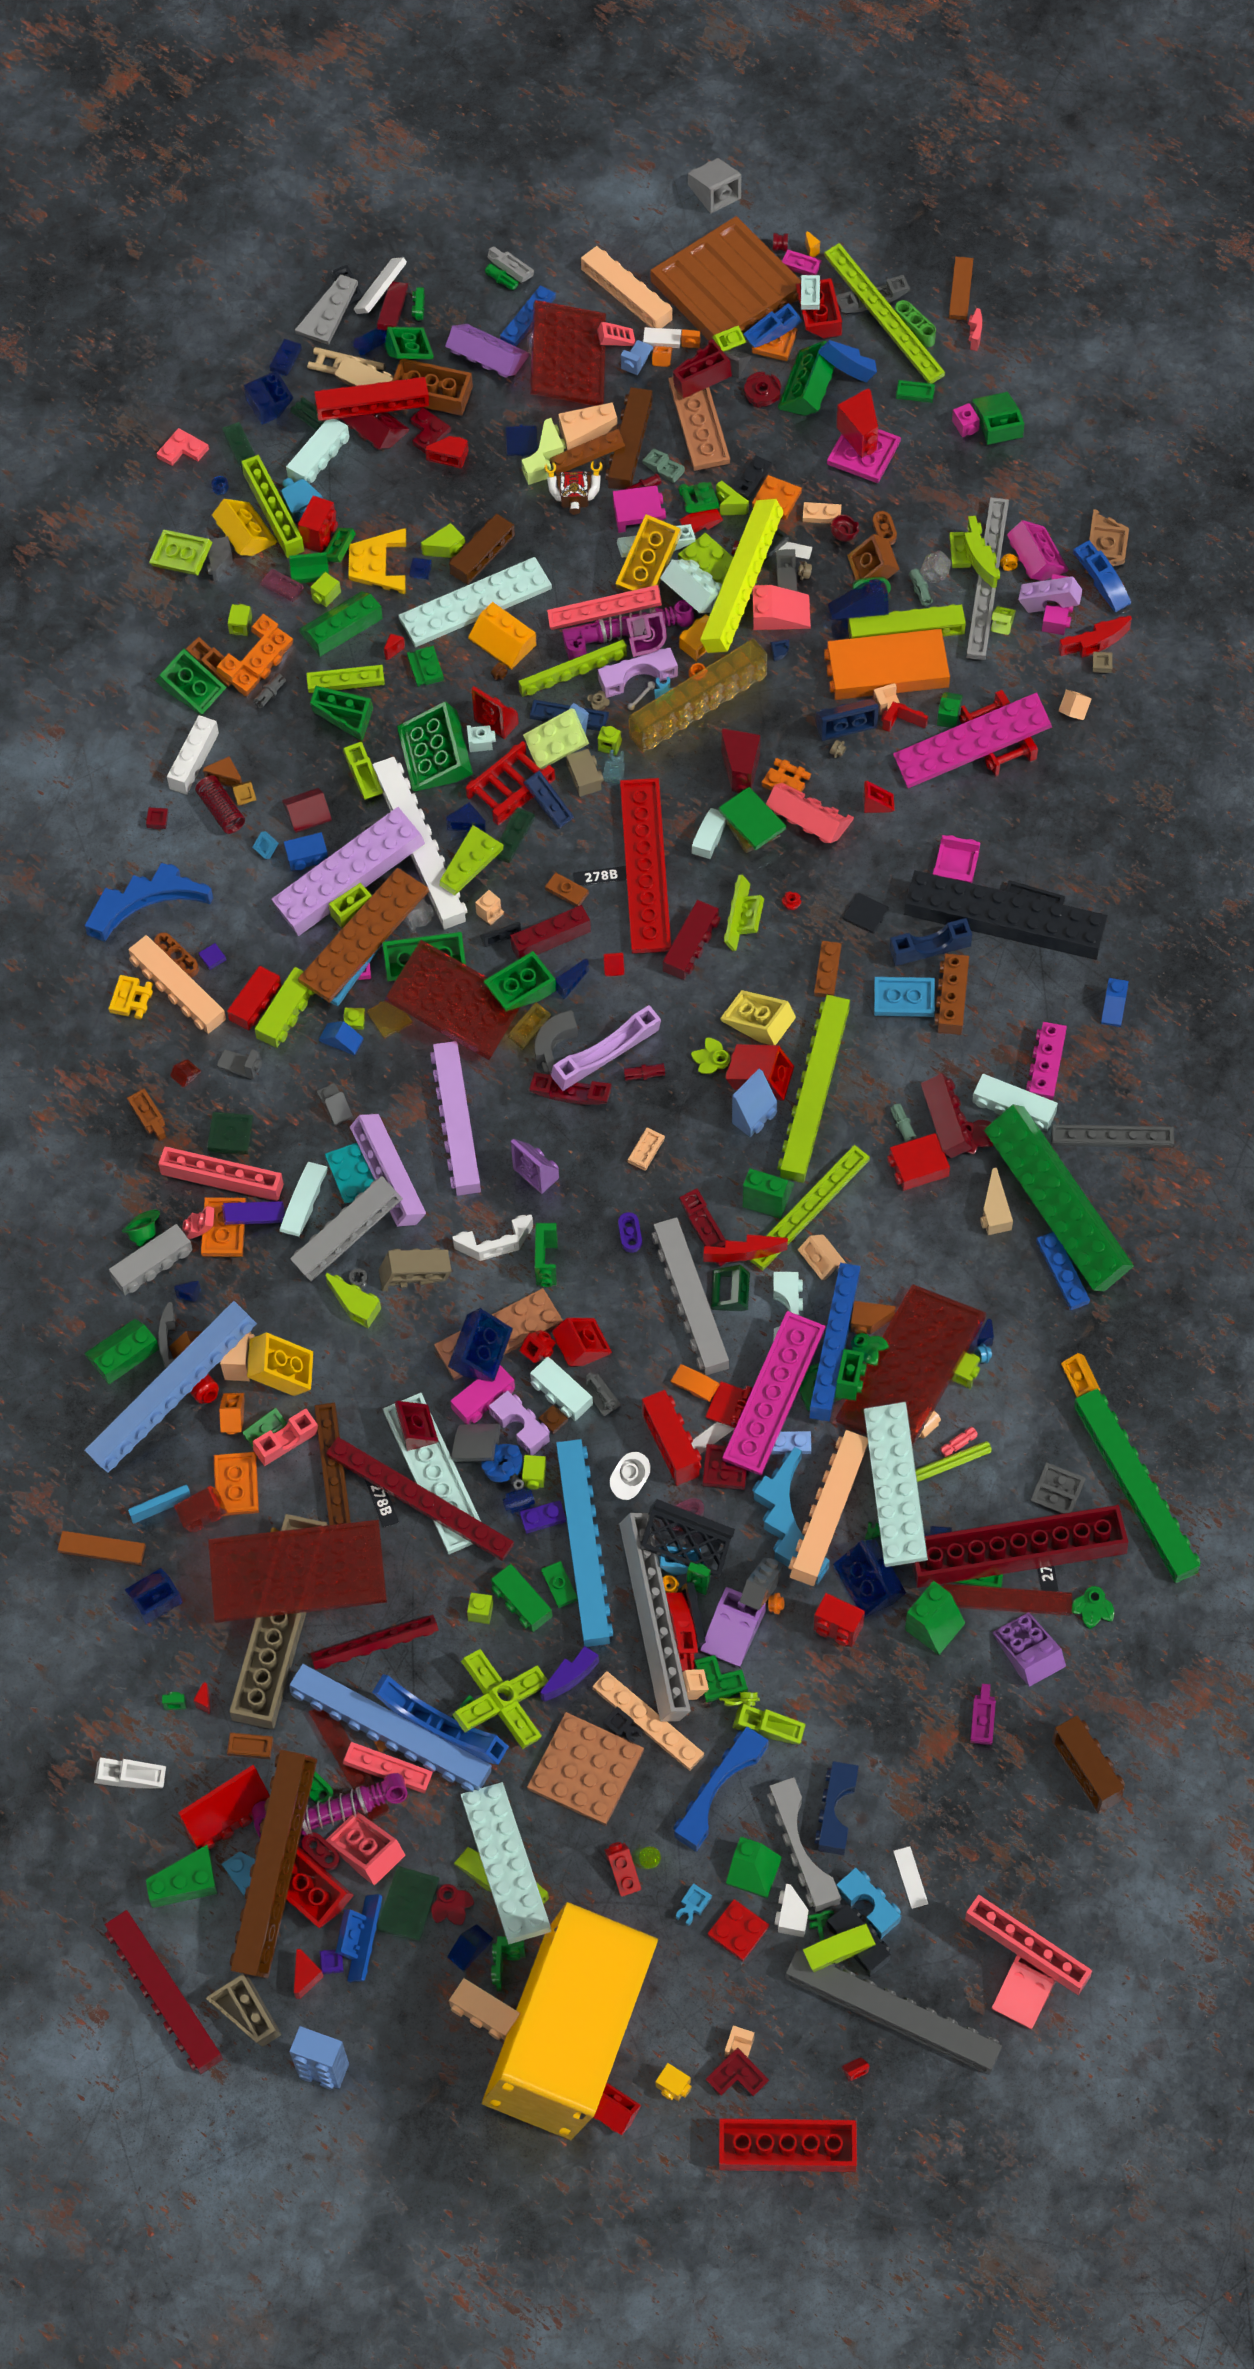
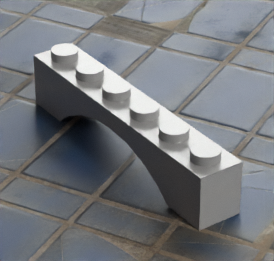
M793 1777L770 1785L767 1798L770 1806H775L777 1811L774 1815L778 1826H782L785 1832L782 1834L786 1847L790 1846L792 1854H790L794 1867L798 1866L800 1874H797L801 1887L805 1886L808 1892L805 1895L808 1906H813L816 1913L839 1905L841 1897L833 1877L823 1872L812 1862L800 1842L797 1818L802 1804V1796L795 1778Z

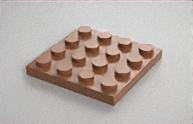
M566 1712L529 1782L527 1790L606 1826L644 1752V1748Z

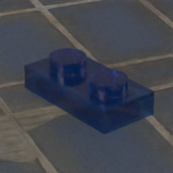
M284 339L270 364V371L287 376L302 349L301 344Z

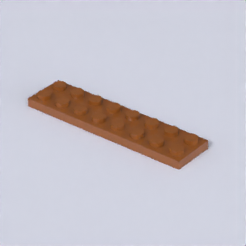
M397 868L298 978L299 983L330 1003L429 892L428 887Z

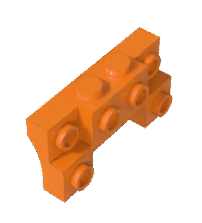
M264 613L251 629L252 633L261 638L241 662L228 653L216 669L217 673L226 678L246 697L262 679L265 680L269 676L270 669L281 662L283 654L293 644V638L279 629V624Z

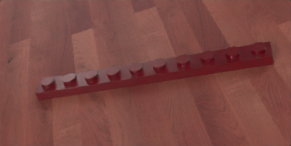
M337 1437L326 1452L327 1457L501 1561L505 1559L514 1546V1541L345 1440Z

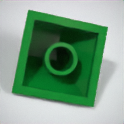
M740 1837L726 1884L768 1899L782 1857L762 1843Z

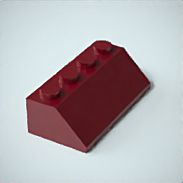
M388 412L337 418L342 419L349 428L358 431L360 437L371 441L372 445L380 450L391 448L410 430Z

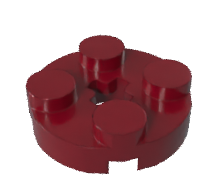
M756 372L747 378V382L744 385V395L754 407L768 406L780 399L781 383L775 375L771 374L770 376L766 375L765 372ZM759 387H762L763 389H765V388H767V389H766L765 391H760V390H759Z

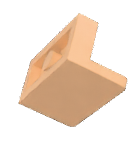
M823 1234L809 1236L798 1249L821 1280H826L835 1269L839 1268L840 1262L846 1263Z

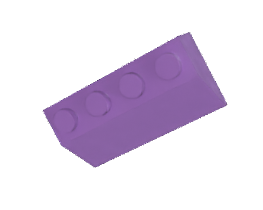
M469 324L452 326L445 347L451 349L450 352L456 355L462 354L467 356L466 359L468 361L479 362L483 368L488 370L494 369L498 371L497 374L503 377L516 375L530 354Z

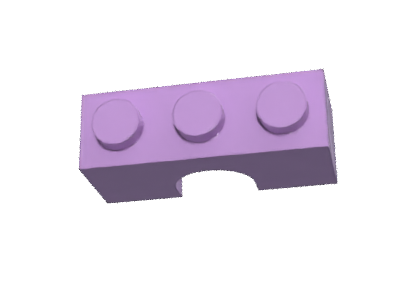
M1073 576L1021 585L1018 600L1028 613L1045 611L1047 600L1059 603L1062 608L1080 605L1082 588Z
M507 1390L489 1405V1413L503 1428L512 1422L521 1423L524 1428L516 1434L517 1443L528 1455L533 1456L550 1442V1431L544 1423L540 1424L535 1419V1414L529 1408L526 1410L521 1405L522 1401L516 1394L512 1395Z

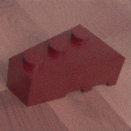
M713 339L708 341V345L705 348H700L696 351L697 354L692 359L688 358L673 371L674 388L683 399L732 376L730 359Z

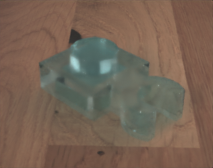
M611 750L609 753L610 761L605 762L603 779L605 782L620 783V780H623L625 763H622L624 761V751H621L619 757H615L614 750Z

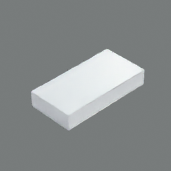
M645 327L643 342L653 347L680 348L681 329Z

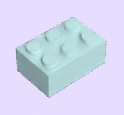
M671 560L660 579L699 613H711L722 584L716 583L712 579V575L702 571L699 568L700 565L694 560Z

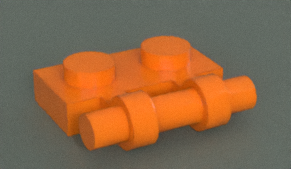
M776 758L774 765L780 768L778 771L770 768L762 781V787L771 791L774 785L784 783L802 792L805 788V783L800 780L802 778L809 780L811 773L805 771V768L801 766L796 767L790 764L788 760ZM786 771L795 774L794 777L786 775Z

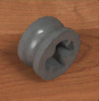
M362 1269L352 1270L349 1274L350 1285L355 1284L360 1289H363L368 1283L366 1272ZM355 1276H359V1278L361 1277L362 1281L358 1282V1280H356V1282H354Z

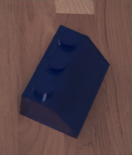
M481 1308L467 1314L448 1367L464 1377L493 1382L513 1328Z
M876 1539L861 1540L833 1564L856 1606L865 1611L864 1618L893 1605L906 1594L891 1566L885 1567L883 1551Z

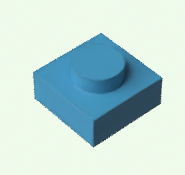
M264 831L260 833L252 848L265 859H270L279 843Z

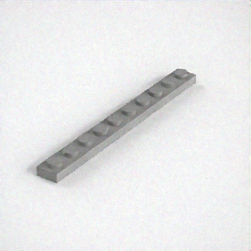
M990 497L984 540L985 546L990 545L992 553L995 552L997 560L995 567L999 568L1009 500ZM978 576L966 658L985 660L996 588H992L980 576Z

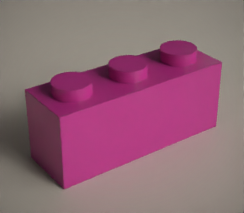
M497 1363L450 1401L451 1409L465 1424L476 1423L482 1418V1414L489 1410V1405L507 1390L511 1394L514 1392L515 1381Z

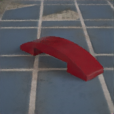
M534 1072L529 1091L556 1101L598 1105L607 1103L612 1084L592 1081L591 1084L577 1082L562 1091L551 1075Z
M696 1188L679 1197L703 1245L725 1248L726 1239L708 1211L707 1204L699 1190ZM716 1262V1263L718 1264L719 1267H721V1266H723V1265H725V1264H727V1263H729V1262Z

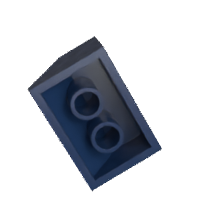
M862 699L855 703L841 704L838 707L825 708L816 712L815 723L821 740L826 741L877 728L879 706L872 699Z

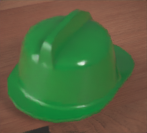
M156 1209L139 1214L122 1229V1232L127 1233L131 1242L136 1243L138 1247H142L155 1236V1220L159 1217L160 1211Z

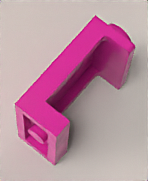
M657 486L613 491V505L618 533L626 532V525L642 523L646 514L662 521L666 519L665 508H661L663 496L662 493L658 492Z
M942 835L933 874L972 883L980 851V842L973 839L957 838L953 835Z

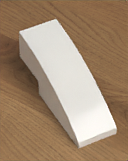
M100 1757L96 1766L94 1783L130 1788H163L166 1766L127 1759L118 1761Z

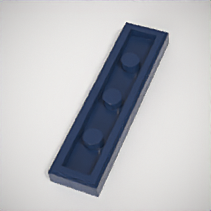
M533 700L530 719L547 722L566 712L571 706ZM584 708L589 713L587 729L601 731L602 726H607L609 712Z

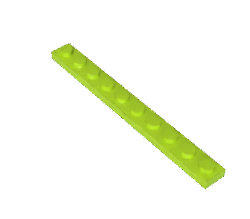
M838 243L824 252L826 259L927 383L933 384L944 377L945 371L842 245Z

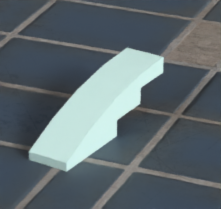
M312 1162L307 1163L288 1205L280 1232L300 1236L313 1211V1204L320 1192V1185L327 1174V1166Z

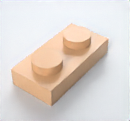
M804 502L803 522L831 524L835 517L841 515V504Z

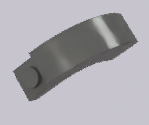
M572 1010L550 1018L543 1024L536 1036V1064H542L544 1074L548 1073L551 1075L552 1068L555 1064L552 1052L555 1046L563 1040L578 1037L577 1024Z

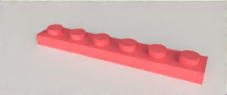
M655 585L547 610L550 629L555 630L601 618L661 606L662 603L659 587Z

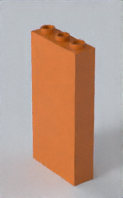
M941 629L827 641V649H824L825 661H829L827 676L832 679V681H829L830 693H834L835 700L873 696L874 689L894 683L897 686L896 693L949 688L950 674Z

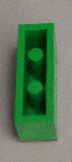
M512 1564L508 1565L491 1579L492 1592L497 1598H503L506 1602V1608L512 1614L515 1612L518 1615V1621L525 1629L529 1628L534 1632L552 1618V1609Z

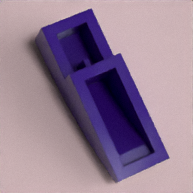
M584 1646L573 1662L564 1659L540 1692L541 1700L545 1702L553 1699L579 1684L599 1663V1655Z

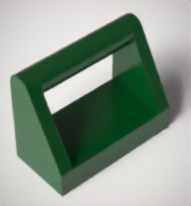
M741 1265L714 1269L712 1275L711 1309L722 1311L748 1310L750 1272ZM721 1277H732L731 1300L719 1302Z

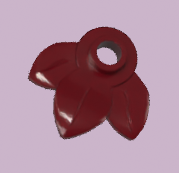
M979 1119L973 1123L968 1121L965 1123L966 1129L971 1130V1144L973 1147L966 1152L974 1155L977 1147L994 1146L984 1131L992 1122Z
M444 1884L437 1890V1900L433 1903L431 1909L432 1917L436 1923H440L447 1918L451 1923L460 1926L466 1918L465 1908L473 1906L474 1900L467 1891L457 1890L451 1884ZM451 1893L452 1896L450 1899H445L444 1894Z

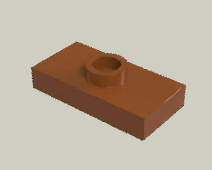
M555 872L545 886L546 891L575 907L580 906L589 894V890Z

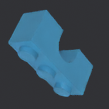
M855 1868L836 1884L840 1896L850 1907L859 1900L869 1901L873 1905L874 1910L867 1916L866 1924L871 1925L877 1936L882 1939L900 1923L901 1911L894 1903L890 1904L885 1899L886 1895L879 1887L875 1888L870 1883L871 1879L864 1871L860 1872Z

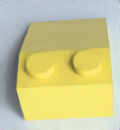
M741 990L720 1019L722 1022L760 1043L776 1045L796 1016L788 1001Z

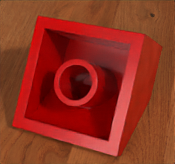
M566 1318L552 1331L555 1341L569 1366H584L612 1353L595 1318Z

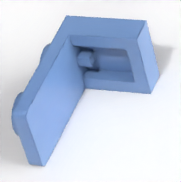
M637 340L630 352L623 350L621 354V369L638 375L653 351V346Z

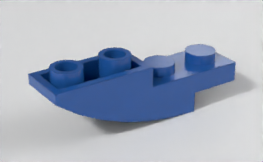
M1090 540L1074 548V555L1094 579V586L1113 611L1116 613L1130 605L1131 600L1104 553L1101 550L1097 551Z

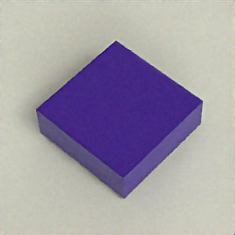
M216 943L199 952V957L209 970L226 961L225 955Z
M336 1949L319 1951L320 1966L323 1974L344 1972L343 1956L335 1953Z

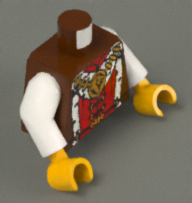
M592 461L591 469L594 471L593 474L591 471L557 472L556 476H554L556 470L555 463L553 462L554 469L552 471L547 469L546 463L544 470L549 475L547 481L550 494L556 501L561 502V507L569 508L571 514H579L581 512L580 507H587L589 501L593 500L599 492L601 477L599 472L603 468L601 462L599 469H594V461Z

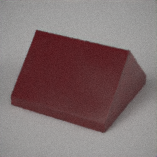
M319 788L282 800L295 833L332 821L324 793Z
M405 1401L394 1402L407 1451L439 1442L428 1404Z

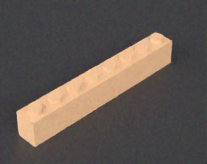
M848 1430L845 1431L843 1437L839 1436L835 1446L838 1452L837 1454L832 1453L829 1465L832 1466L831 1470L825 1471L822 1480L825 1483L824 1488L819 1487L815 1498L819 1501L817 1505H812L809 1517H812L810 1523L806 1522L803 1528L804 1540L799 1539L796 1546L797 1558L792 1557L788 1568L792 1570L790 1578L814 1587L868 1446L867 1437Z

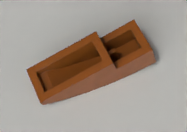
M200 637L186 648V651L227 687L232 684L216 672L218 664L225 658L217 649L209 647Z

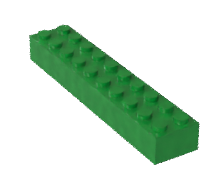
M1012 1104L984 1129L1093 1290L1105 1292L1134 1267L1024 1106Z

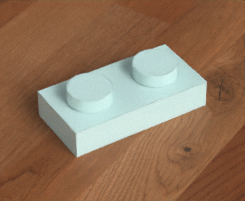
M801 275V310H820V275Z

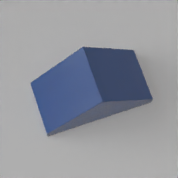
M344 1021L327 1023L319 1038V1042L352 1055L356 1054L364 1040L359 1033Z

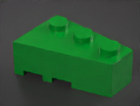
M315 686L310 701L313 712L363 742L373 711L371 698Z
M208 1845L146 1879L149 1901L152 1908L218 1894Z

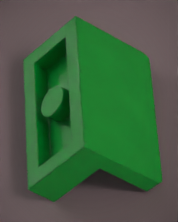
M326 552L289 556L292 584L316 582L325 572L329 574Z

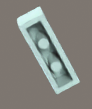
M549 1357L530 1373L532 1386L537 1391L541 1390L545 1393V1397L551 1404L556 1403L561 1408L560 1411L567 1418L571 1417L576 1421L593 1405L592 1396Z

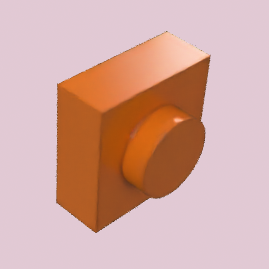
M682 329L681 347L700 348V331Z

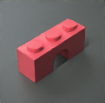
M304 1409L289 1418L288 1424L280 1431L273 1433L270 1430L253 1441V1451L263 1465L266 1466L315 1436L318 1424L308 1410Z

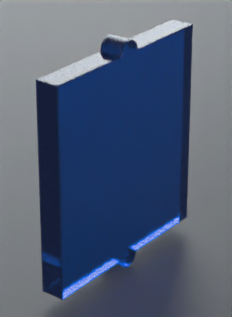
M536 425L506 427L507 456L530 455L538 450Z

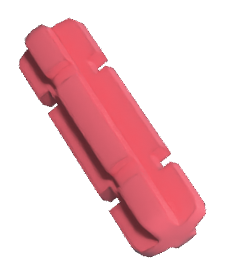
M969 1427L965 1430V1433L962 1432L950 1440L949 1444H944L940 1448V1452L944 1457L952 1455L953 1451L956 1452L969 1443V1440H974L977 1437V1431L973 1427Z

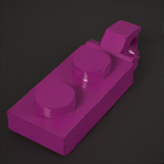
M982 1684L981 1694L975 1695L970 1743L992 1745L996 1701L995 1697L990 1696V1684Z

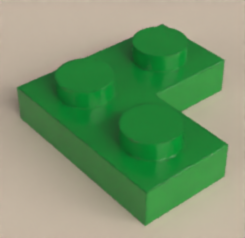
M716 1655L695 1660L696 1669H704L709 1688L704 1693L706 1703L719 1700V1698L738 1695L740 1692H748L742 1669L721 1675Z

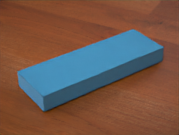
M183 1485L134 1506L128 1512L134 1524L192 1499L188 1486Z

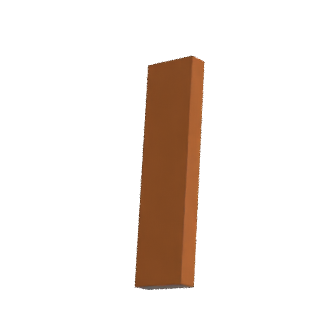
M955 256L949 319L967 320L974 258Z
M62 1531L58 1553L141 1566L146 1545L145 1543Z

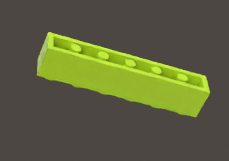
M256 455L241 461L243 474L286 557L289 558L291 555L304 552L303 539L260 456Z
M962 604L911 609L908 611H893L881 614L874 613L863 616L855 615L849 617L848 621L850 639L941 629L943 637L965 634L966 626Z

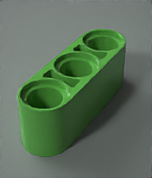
M905 300L897 302L895 312L924 347L933 346L935 343L936 327L910 302Z

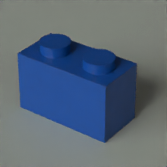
M322 832L284 841L285 852L291 871L303 870L314 865L317 866L328 858Z

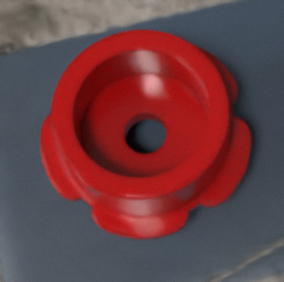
M787 892L782 898V903L786 909L795 910L801 904V896L796 892Z

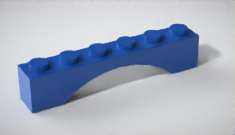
M746 1727L743 1732L740 1730L734 1738V1746L731 1749L727 1748L722 1756L723 1762L720 1766L716 1765L710 1773L711 1779L707 1784H702L698 1791V1798L695 1802L692 1800L686 1808L687 1814L683 1819L679 1818L673 1828L675 1830V1839L696 1852L709 1835L708 1815L712 1800L718 1789L736 1772L756 1765L769 1746L768 1739L749 1727Z

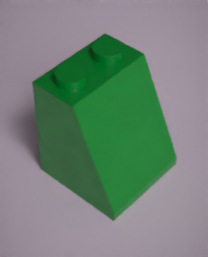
M750 1168L743 1184V1207L782 1219L794 1187V1182Z
M933 1581L907 1612L905 1631L937 1655H940L965 1625V1621L951 1593Z

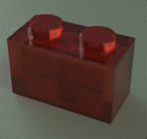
M212 1486L174 1505L183 1527L190 1532L201 1530L207 1523L215 1522L227 1513L218 1490Z

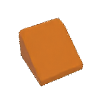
M654 346L652 365L670 367L672 347Z

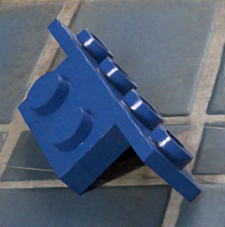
M382 1895L365 1896L362 1914L351 1909L344 1910L335 1953L352 1960L347 1980L350 1983L364 1981L367 1975L379 1911L381 1910Z

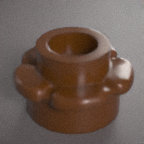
M499 662L494 666L491 675L495 680L505 678L508 673L507 665Z

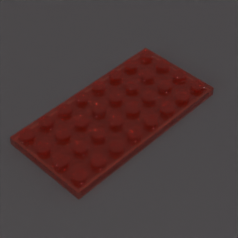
M912 1284L882 1336L887 1341L889 1348L878 1351L879 1359L876 1366L867 1364L865 1376L860 1377V1380L863 1381L862 1392L857 1393L856 1401L846 1399L835 1418L836 1422L867 1434L864 1409L906 1402L913 1448L987 1317L986 1312Z
M379 1520L208 1539L215 1623L387 1603Z

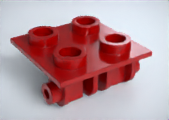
M720 1381V1385L716 1390L705 1418L736 1428L753 1388L746 1386L742 1389Z

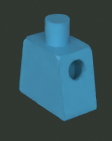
M287 478L282 483L284 486L281 490L282 500L294 523L300 521L312 496L323 498L305 479L294 482L292 478Z

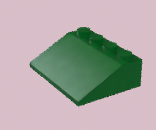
M446 701L397 726L414 792L456 783L473 774L458 712Z

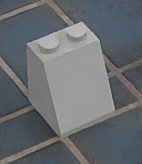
M719 158L709 161L688 173V186L710 214L741 199V174Z

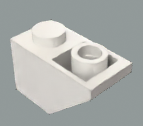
M786 1884L785 1891H780L778 1903L782 1904L781 1912H776L774 1925H778V1933L804 1937L808 1919V1908L790 1884Z

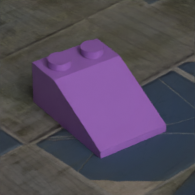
M516 1139L511 1141L513 1169L543 1194L559 1179L558 1166L552 1160L548 1161L539 1148H534L530 1144Z

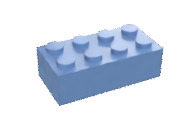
M300 2026L289 2051L297 2074L300 2075L299 2078L308 2082H312V2080L321 2082L320 2085L330 2090L333 2087L340 2089L349 2066L343 2042Z

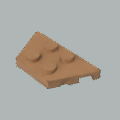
M1094 509L1090 542L1097 551L1101 550L1113 567L1124 564L1129 528L1117 523L1110 517L1108 519L1099 514L1098 510Z

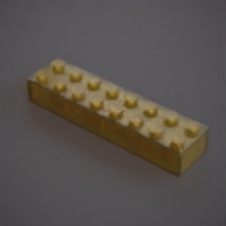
M754 638L631 714L629 716V737L642 752L653 749L662 740L669 739L678 730L685 729L694 720H699L710 710L718 708L721 703L731 700L737 693L745 691L753 683L763 680L767 675V653Z

